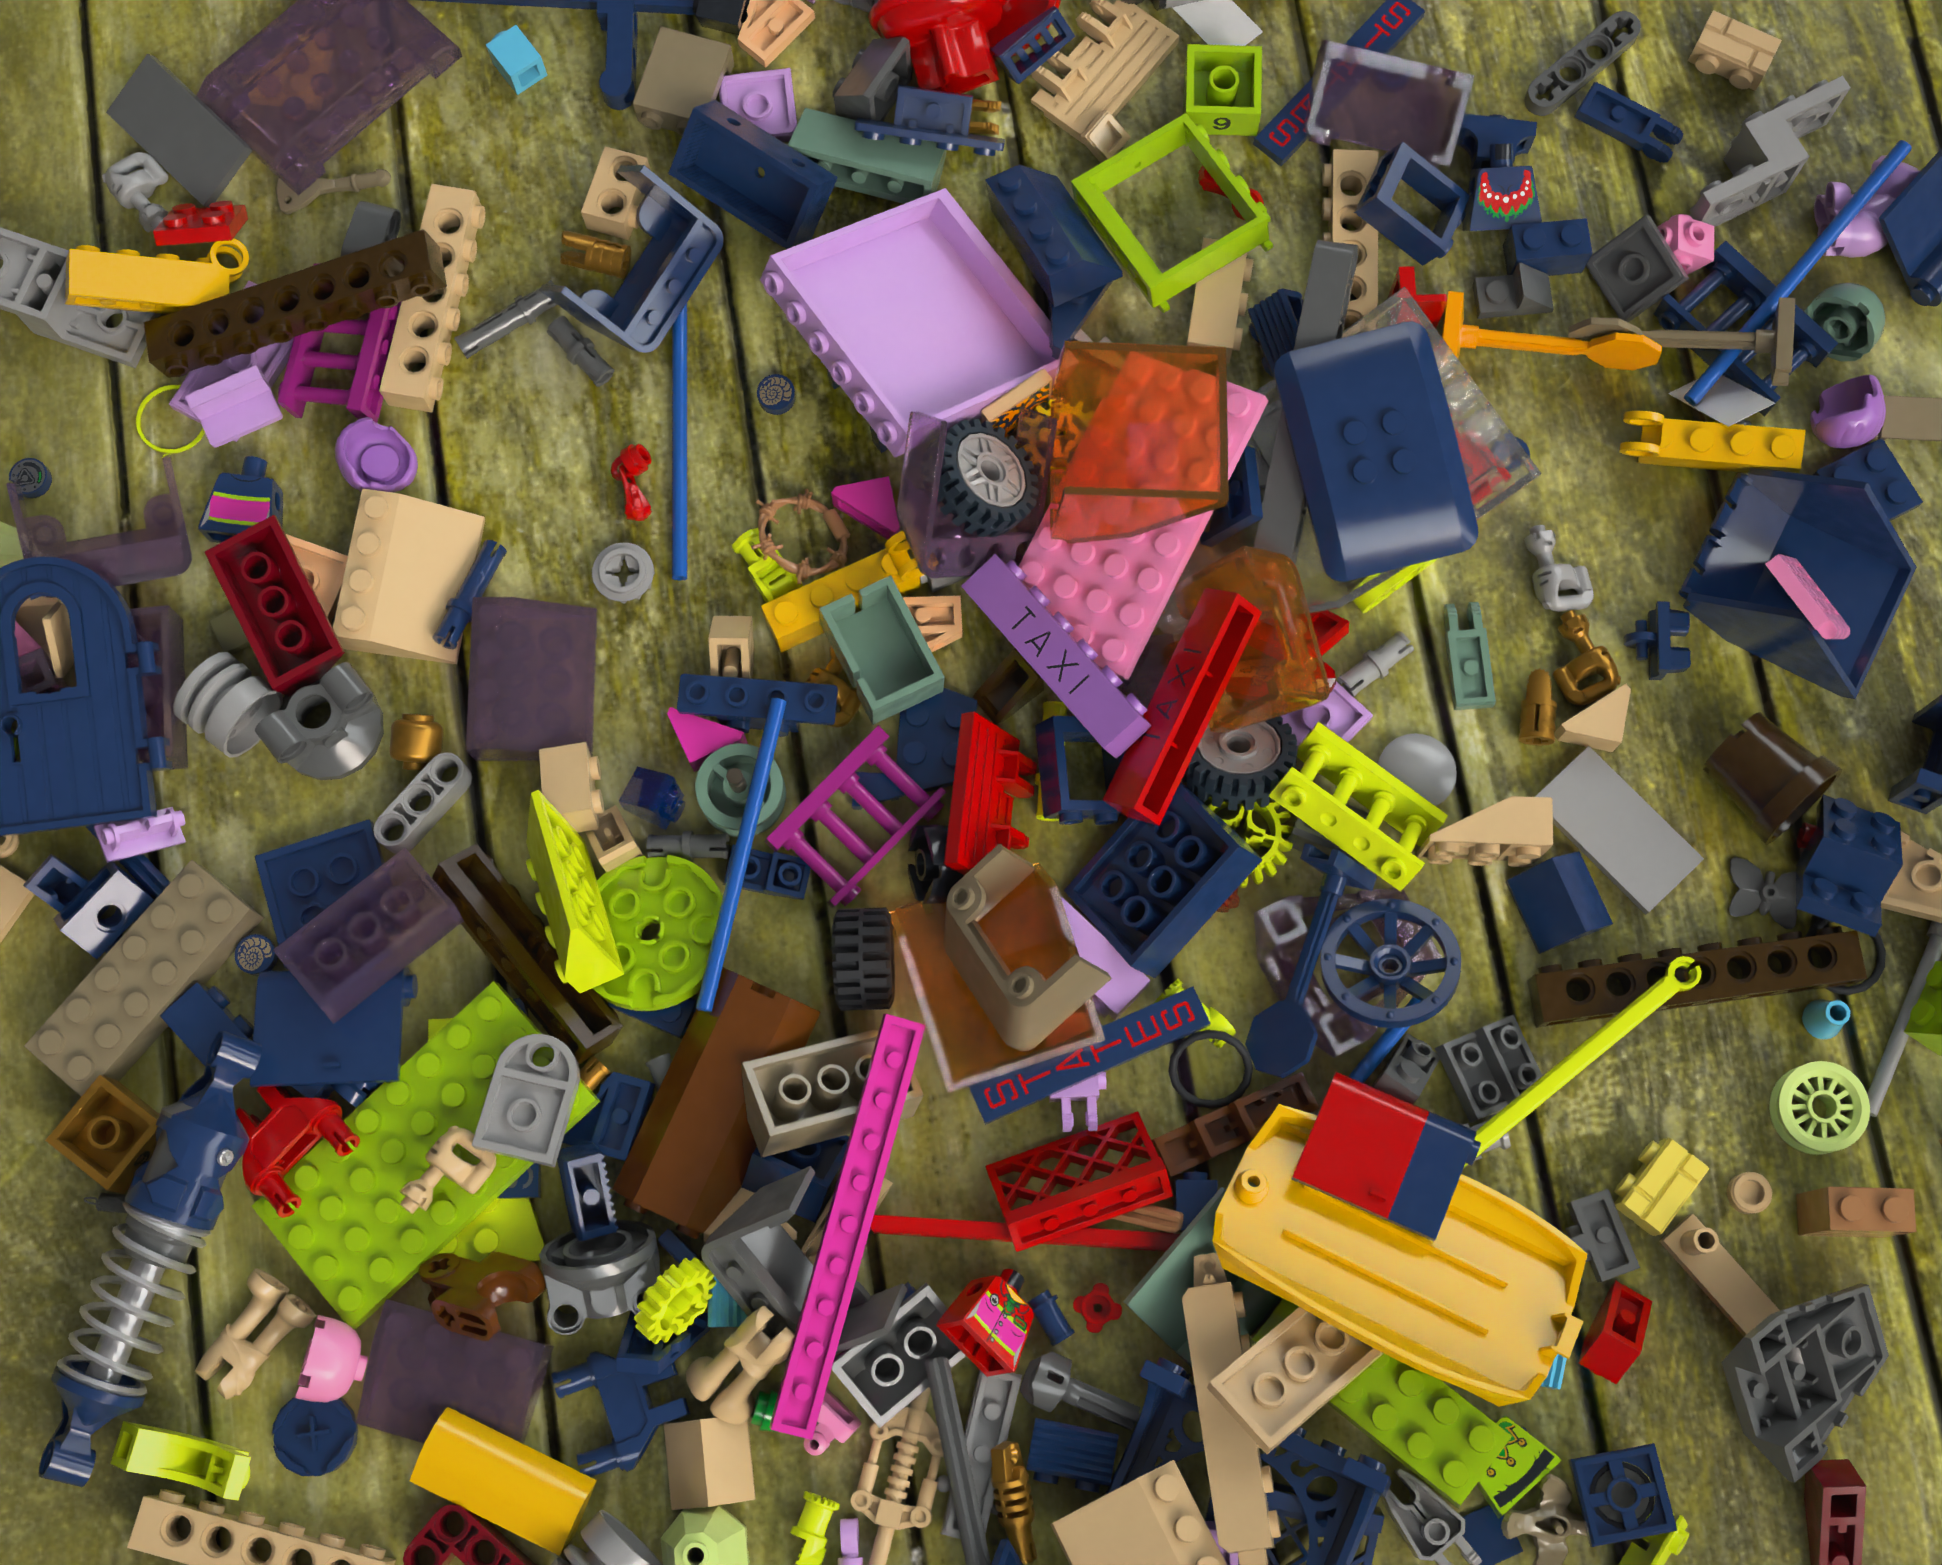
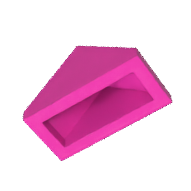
M889 476L837 486L831 492L834 507L888 540L900 532Z
M672 707L668 710L667 715L694 772L698 771L705 759L719 748L730 744H747V739L742 731L695 715L680 714L677 709Z

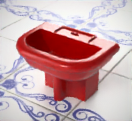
M879 0L872 6L868 14V20L871 28L881 38L904 37L910 40V55L919 88L962 94L1000 80L993 54L990 51L991 46L987 33L999 23L1002 15V3L1005 0Z

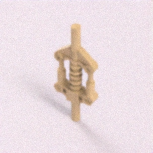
M930 1387L911 1401L909 1407L903 1408L882 1427L879 1428L875 1422L870 1426L869 1432L873 1438L868 1461L863 1464L857 1491L851 1497L852 1507L864 1513L874 1524L879 1525L868 1565H886L895 1529L902 1530L915 1526L924 1528L932 1521L931 1509L938 1482L935 1480L941 1457H944L938 1426L928 1412H925L930 1396ZM900 1436L901 1441H897L896 1448H899L898 1453L893 1455L895 1464H891L890 1471H893L892 1476H888L887 1479L889 1487H885L884 1494H887L886 1499H882L872 1494L879 1466L876 1465L883 1441ZM919 1441L926 1446L932 1454L927 1477L922 1480L916 1506L904 1505L902 1500L907 1497L905 1489L910 1486L908 1477L913 1474L911 1465H915L916 1458H914V1454L919 1451V1447H917V1442Z

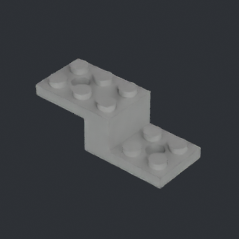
M1841 76L1830 82L1827 80L1819 81L1809 88L1806 94L1795 98L1794 95L1780 101L1773 110L1765 114L1762 111H1758L1746 118L1741 124V131L1731 141L1732 146L1723 159L1733 174L1732 179L1724 183L1717 180L1703 188L1700 192L1701 197L1690 209L1689 216L1692 219L1716 227L1787 192L1810 157L1798 139L1827 125L1851 88L1845 78Z
M0 227V259L3 260V266L0 269V309L16 314L34 334L136 368L147 346L144 322L158 318L162 313L65 304L66 257L69 250ZM123 314V320L120 325L114 328L106 327V321L111 315Z

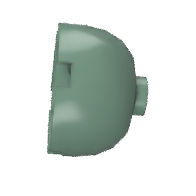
M1839 283L1824 289L1804 311L1838 342V345L1828 356L1838 361H1856L1861 359L1864 354L1870 352L1884 332L1886 317L1882 302L1870 289L1856 283Z

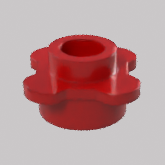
M1104 1283L1095 1284L1090 1293L1084 1297H1076L1073 1302L1074 1311L1081 1313L1086 1321V1328L1091 1333H1099L1105 1323L1111 1319L1118 1320L1122 1315L1121 1305L1114 1303L1109 1295V1287ZM1095 1304L1101 1305L1102 1309L1100 1312L1094 1311Z

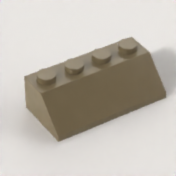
M879 1028L742 1063L741 1071L747 1119L761 1158L851 1133ZM914 1071L900 1120L913 1117L924 1096Z

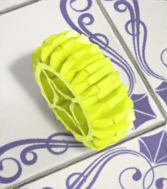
M1211 797L1205 801V804L1214 813L1228 807L1227 802H1223L1220 808L1212 806ZM1274 801L1262 808L1255 802L1253 809L1265 819L1271 835L1265 834L1266 830L1257 827L1253 823L1252 810H1244L1243 804H1238L1240 809L1235 818L1230 820L1222 819L1235 831L1236 827H1239L1242 818H1244L1242 828L1244 829L1245 837L1243 840L1253 849L1259 850L1260 846L1270 848L1261 857L1263 860L1250 873L1256 885H1260L1263 882L1262 871L1270 877L1276 875L1277 870L1273 863L1284 866L1287 858L1282 852L1291 851L1293 847L1292 842L1284 839L1290 836L1293 827L1281 825L1288 821L1291 815L1288 811L1277 813L1276 810L1281 805ZM1248 877L1240 884V888L1247 887Z

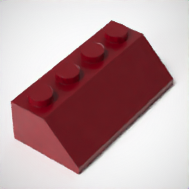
M272 515L204 552L273 690L290 696L300 688L322 679L325 673L343 656L345 652L277 516Z

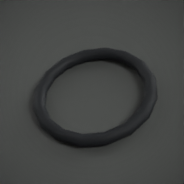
M1824 918L1819 919L1810 927L1805 937L1815 936L1817 934L1816 930L1833 922ZM1879 933L1875 937L1870 936L1877 950V963L1872 975L1858 985L1849 987L1837 986L1825 989L1832 993L1852 995L1866 991L1879 980L1885 968L1886 950ZM1809 950L1807 957L1810 964L1814 966L1811 950Z
M1205 1030L1192 1033L1178 1043L1170 1056L1168 1072L1173 1088L1182 1099L1197 1107L1214 1109L1227 1106L1243 1096L1251 1083L1253 1065L1249 1052L1240 1040L1226 1032ZM1208 1038L1218 1039L1235 1047L1242 1056L1245 1067L1243 1080L1236 1091L1225 1098L1216 1100L1200 1099L1186 1091L1178 1078V1059L1184 1049L1195 1041Z

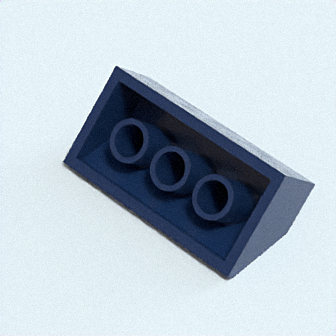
M1017 165L985 179L992 213L1054 307L1123 277L1122 270L1057 176Z

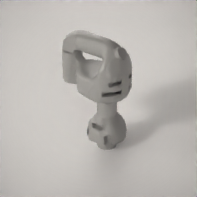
M136 152L111 165L106 173L102 174L103 182L107 184L110 193L126 209L136 208L139 211V222L146 232H153L168 214V211L161 205L150 203L148 200L158 185L165 184L169 179L168 174L158 162L147 153Z
M1536 525L1530 528V535L1525 537L1524 542L1527 550L1536 556L1540 568L1533 573L1532 583H1534L1533 587L1536 597L1543 608L1557 612L1587 608L1594 598L1587 568L1585 566L1572 567L1570 564H1555L1552 555L1556 544L1554 531L1545 530L1544 525ZM1572 588L1578 593V595L1558 596V591Z

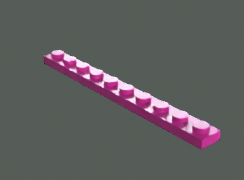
M883 1014L797 1324L792 1350L788 1357L769 1426L771 1430L809 1440L813 1439L926 1025Z

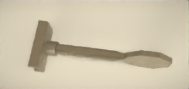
M1779 297L1772 330L1756 329V332L1641 331L1640 328L1620 318L1591 317L1569 326L1568 338L1591 341V339L1617 332L1644 335L1662 347L1754 350V353H1771L1772 386H1788L1789 373L1792 371L1796 298Z

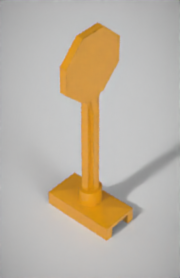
M1448 291L1438 370L1440 377L1453 378L1460 355V348L1476 349V346L1563 355L1583 354L1605 368L1633 371L1656 365L1662 352V346L1644 335L1617 332L1591 339V341H1582L1568 337L1479 329V326L1463 324L1464 292Z

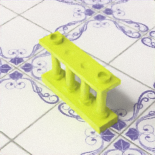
M1318 721L1298 745L1297 758L1304 762L1300 772L1291 767L1270 792L1269 797L1401 892L1425 864L1412 854L1415 844L1421 847L1429 835L1439 830L1448 815ZM1317 773L1337 786L1333 795L1313 782ZM1350 796L1370 810L1366 819L1346 806ZM1383 820L1402 833L1398 843L1379 830Z

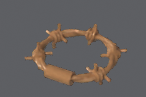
M805 489V494L799 493L794 497L772 499L770 503L764 504L758 499L756 501L761 506L758 519L760 543L751 546L752 550L760 548L764 555V560L769 556L783 569L796 574L797 584H801V581L803 582L809 576L825 574L837 568L846 567L844 564L847 562V539L851 535L835 509L829 510L821 502L811 499L813 493L809 492L808 489ZM786 504H795L793 510H797V514H801V509L807 510L808 508L823 514L822 517L837 542H840L838 551L827 548V551L833 554L830 557V562L820 568H810L809 558H805L801 563L795 564L778 556L775 550L783 548V544L775 546L771 539L772 535L769 533L766 536L765 533L768 521L771 520L777 525L780 522L774 518L776 510Z

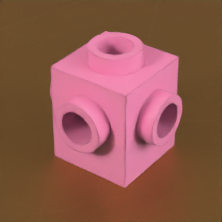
M1678 214L1657 226L1686 274L1689 275L1714 261L1713 225L1692 219L1691 216L1686 214Z

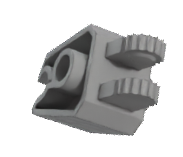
M1398 1468L1395 1469L1394 1472L1410 1492L1409 1503L1402 1504L1390 1489H1388L1385 1498L1382 1497V1500L1414 1557L1421 1560L1434 1561L1437 1565H1453L1442 1553L1454 1543L1468 1564L1479 1565L1482 1562L1481 1558L1462 1536L1465 1533V1519L1422 1481L1406 1471Z

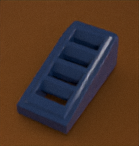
M1053 6L1002 39L990 51L1008 77L1017 84H1020L1070 42L1075 35L1057 7ZM1050 23H1052L1059 34L1054 38L1046 28ZM1038 33H1040V35L1046 42L1042 46H1040L1037 40L1035 39V36ZM1026 43H1028L1033 51L1028 55L1023 49ZM1014 53H1016V55L1020 59L1016 63H1014L1011 59V56Z

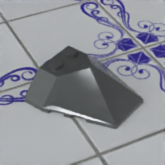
M1860 1283L1772 1313L1745 1335L1721 1363L1743 1434L1788 1481L1795 1483L1823 1458L1828 1450V1447L1823 1443L1834 1426L1843 1427L1849 1418L1844 1413L1847 1406L1855 1395L1861 1397L1864 1395L1889 1354L1869 1285Z

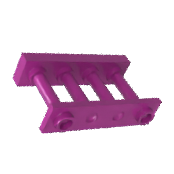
M401 302L391 308H380L371 311L370 316L366 320H344L329 325L321 331H311L295 336L284 379L279 385L277 403L292 416L301 419L306 402L347 405L346 409L357 419L369 417L378 423L384 399L379 389ZM324 332L364 335L361 352L358 355L319 352ZM315 367L356 370L352 387L349 390L310 387Z
M879 725L764 841L775 852L782 846L787 851L792 849L836 892L827 902L832 908L839 902L846 907L861 891L856 884L922 817L929 822L944 806L940 798L946 791L942 787L929 796L885 753L888 749L883 743L890 736ZM865 761L870 766L875 764L919 807L903 825L858 781L860 777L855 772ZM837 790L842 794L847 792L891 835L876 853L830 809L832 805L827 800ZM809 818L814 822L819 820L864 864L848 881L802 837L804 833L799 828Z

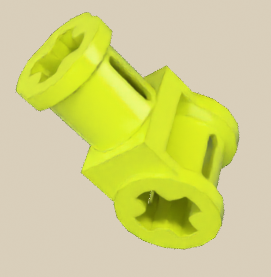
M758 528L750 529L743 533L732 544L733 551L736 554H741L749 565V575L766 603L803 586L802 581L801 584H797L796 574L783 569L774 559L768 556L764 560V555L760 548L752 550L751 546L760 543ZM775 550L778 556L782 557L778 550Z

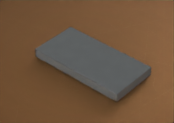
M150 54L145 56L106 112L205 207H210L211 203L216 202L253 151L245 141L162 62Z

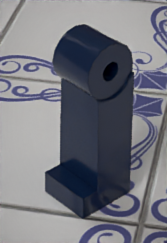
M597 0V16L602 31H607L606 70L600 76L599 85L607 106L614 110H623L631 106L635 98L638 14L634 0Z

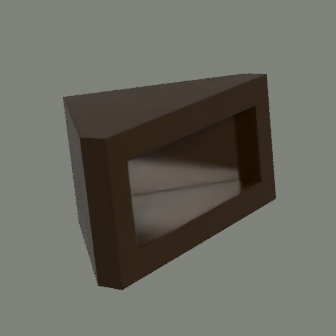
M1014 648L972 697L977 700L979 706L993 723L1000 725L1044 691V680L1017 649Z

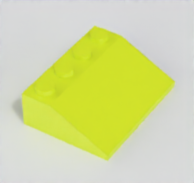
M536 790L530 796L526 840L530 858L526 860V865L531 877L538 883L540 890L535 893V897L540 910L544 915H547L549 925L545 927V933L549 943L556 949L559 959L554 962L557 974L563 983L568 982L579 993H582L624 975V971L585 840L539 790Z

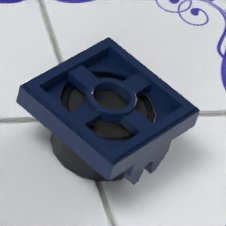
M1655 1443L1568 1460L1590 1547L1677 1531Z

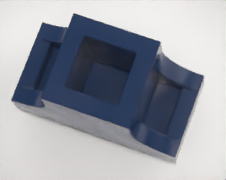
M1462 113L1456 129L1454 145L1464 148L1469 153L1471 170L1490 168V145L1513 143L1514 163L1515 156L1529 153L1536 136L1537 122L1507 119V117L1497 114L1481 116Z

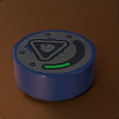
M25 458L15 463L11 468L9 482L12 488L21 496L37 498L49 490L52 483V475L50 470L41 461L35 458Z

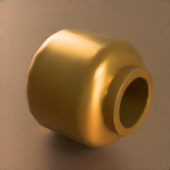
M403 713L402 719L394 721L391 726L390 756L395 760L403 761L402 769L422 771L427 763L442 752L443 727L441 724L434 722V716Z

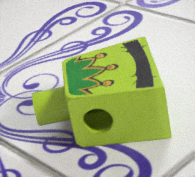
M1505 1415L1496 1424L1512 1435V1437L1476 1484L1498 1518H1501L1562 1461L1555 1453Z

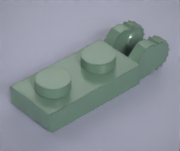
M1478 602L1468 603L1467 619L1469 630H1459L1458 614L1455 605L1445 604L1443 610L1446 631L1445 644L1454 710L1493 708L1496 700L1486 628H1483L1480 605Z

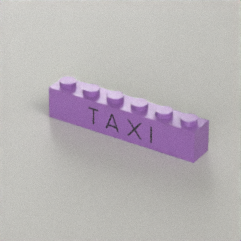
M994 554L961 587L1097 742L1117 759L1152 727L1143 717L1147 708L1132 692L1126 697L1118 689L1123 682L1107 665L1102 670L1093 661L1099 656L1083 638L1078 642L1074 640L1069 633L1075 628L1059 611L1054 616L1049 612L1046 606L1051 602L1036 585L1029 589L1023 583V580L1027 577L1025 572L1012 559L1005 563Z

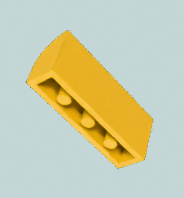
M450 1407L444 1410L432 1428L409 1480L558 1556L562 1554L575 1536L597 1480Z

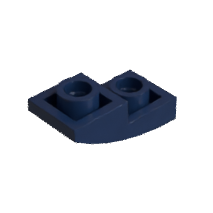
M734 844L731 846L730 854L722 884L725 886L735 849ZM751 849L742 889L803 900L811 868L800 857L775 851L771 854Z

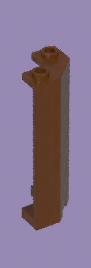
M723 967L712 1012L696 1009L612 1190L626 1198L623 1205L642 1214H646L650 1210L678 1223L676 1230L692 1238L698 1239L701 1233L704 1234L739 1191L752 1154L757 1147L747 1119L741 1071L742 1063L805 1047L821 1012Z

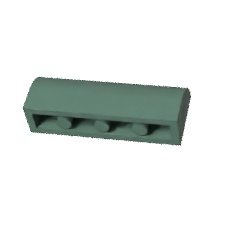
M808 108L804 109L788 143L789 147L837 176L838 178L834 186L903 204L937 191L947 151L937 148V142L922 140L921 145H908L900 143L899 136L885 135L884 140L867 139L862 137L863 131L854 130L856 120Z

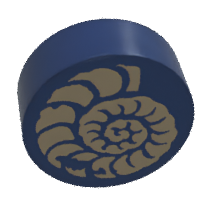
M769 375L759 383L757 388L759 404L767 413L773 415L786 413L795 403L796 394L793 383L783 375Z
M249 935L238 943L235 949V961L242 971L253 976H259L261 972L271 971L278 961V949L273 941L263 935Z

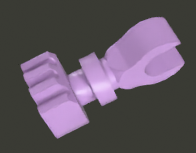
M858 1518L840 1519L842 1558H837V1565H863V1557H858Z

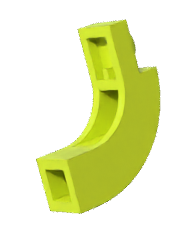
M123 1421L110 1464L127 1472L157 1476L191 1484L219 1497L239 1501L241 1491L245 1488L250 1478L249 1463L251 1457L248 1456L249 1452L213 1440Z

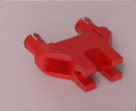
M284 1086L258 1087L256 1091L273 1111L263 1121L254 1114L249 1116L240 1107L235 1111L250 1138L242 1159L243 1177L247 1188L252 1194L264 1196L276 1210L278 1216L285 1218L295 1213L288 1203L291 1202L297 1209H299L302 1203L301 1198L283 1180L290 1169L322 1136L330 1143L339 1156H346L352 1153V1148L346 1142L350 1141L357 1148L360 1138L341 1119L342 1109L335 1101L322 1098H294Z

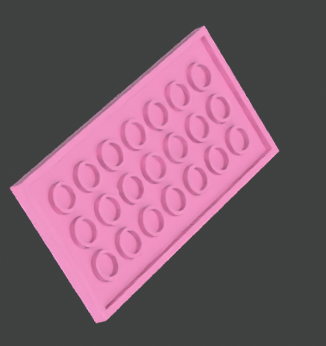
M1131 345L1019 564V567L1027 575L1023 583L1029 589L1036 585L1051 602L1046 606L1049 612L1054 616L1059 611L1075 628L1069 633L1074 640L1078 642L1083 638L1099 656L1093 661L1100 669L1107 665L1118 677L1127 681L1268 403V399L1263 394Z

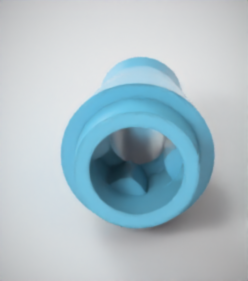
M1814 1000L1804 1009L1802 1016L1804 1027L1815 1038L1831 1039L1841 1031L1843 1025L1849 1020L1850 1009L1842 1001Z

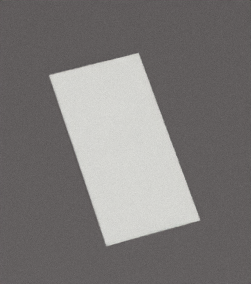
M1203 0L1172 7L1208 45L1246 46L1263 32L1232 0Z
M1723 375L1696 406L1690 405L1684 399V396L1697 380L1668 393L1727 427L1775 404L1773 401Z

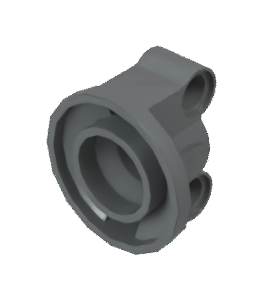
M344 662L331 668L322 679L300 688L290 696L285 695L279 711L273 712L262 719L256 726L255 732L278 763H288L300 774L317 780L342 779L361 770L376 754L384 734L383 712L375 695L349 662ZM326 702L330 704L331 715L323 726L315 729L304 727L305 719L314 707Z
M616 1220L619 1228L614 1233L578 1241V1238L571 1230L559 1235L544 1246L539 1257L549 1298L547 1322L555 1333L560 1335L576 1333L582 1328L585 1318H609L630 1310L636 1315L641 1311L637 1308L638 1303L643 1301L640 1293L653 1286L657 1282L659 1275L663 1276L660 1270V1256L656 1235L652 1226L640 1221ZM561 1305H571L577 1311L566 1314L561 1312L558 1307Z

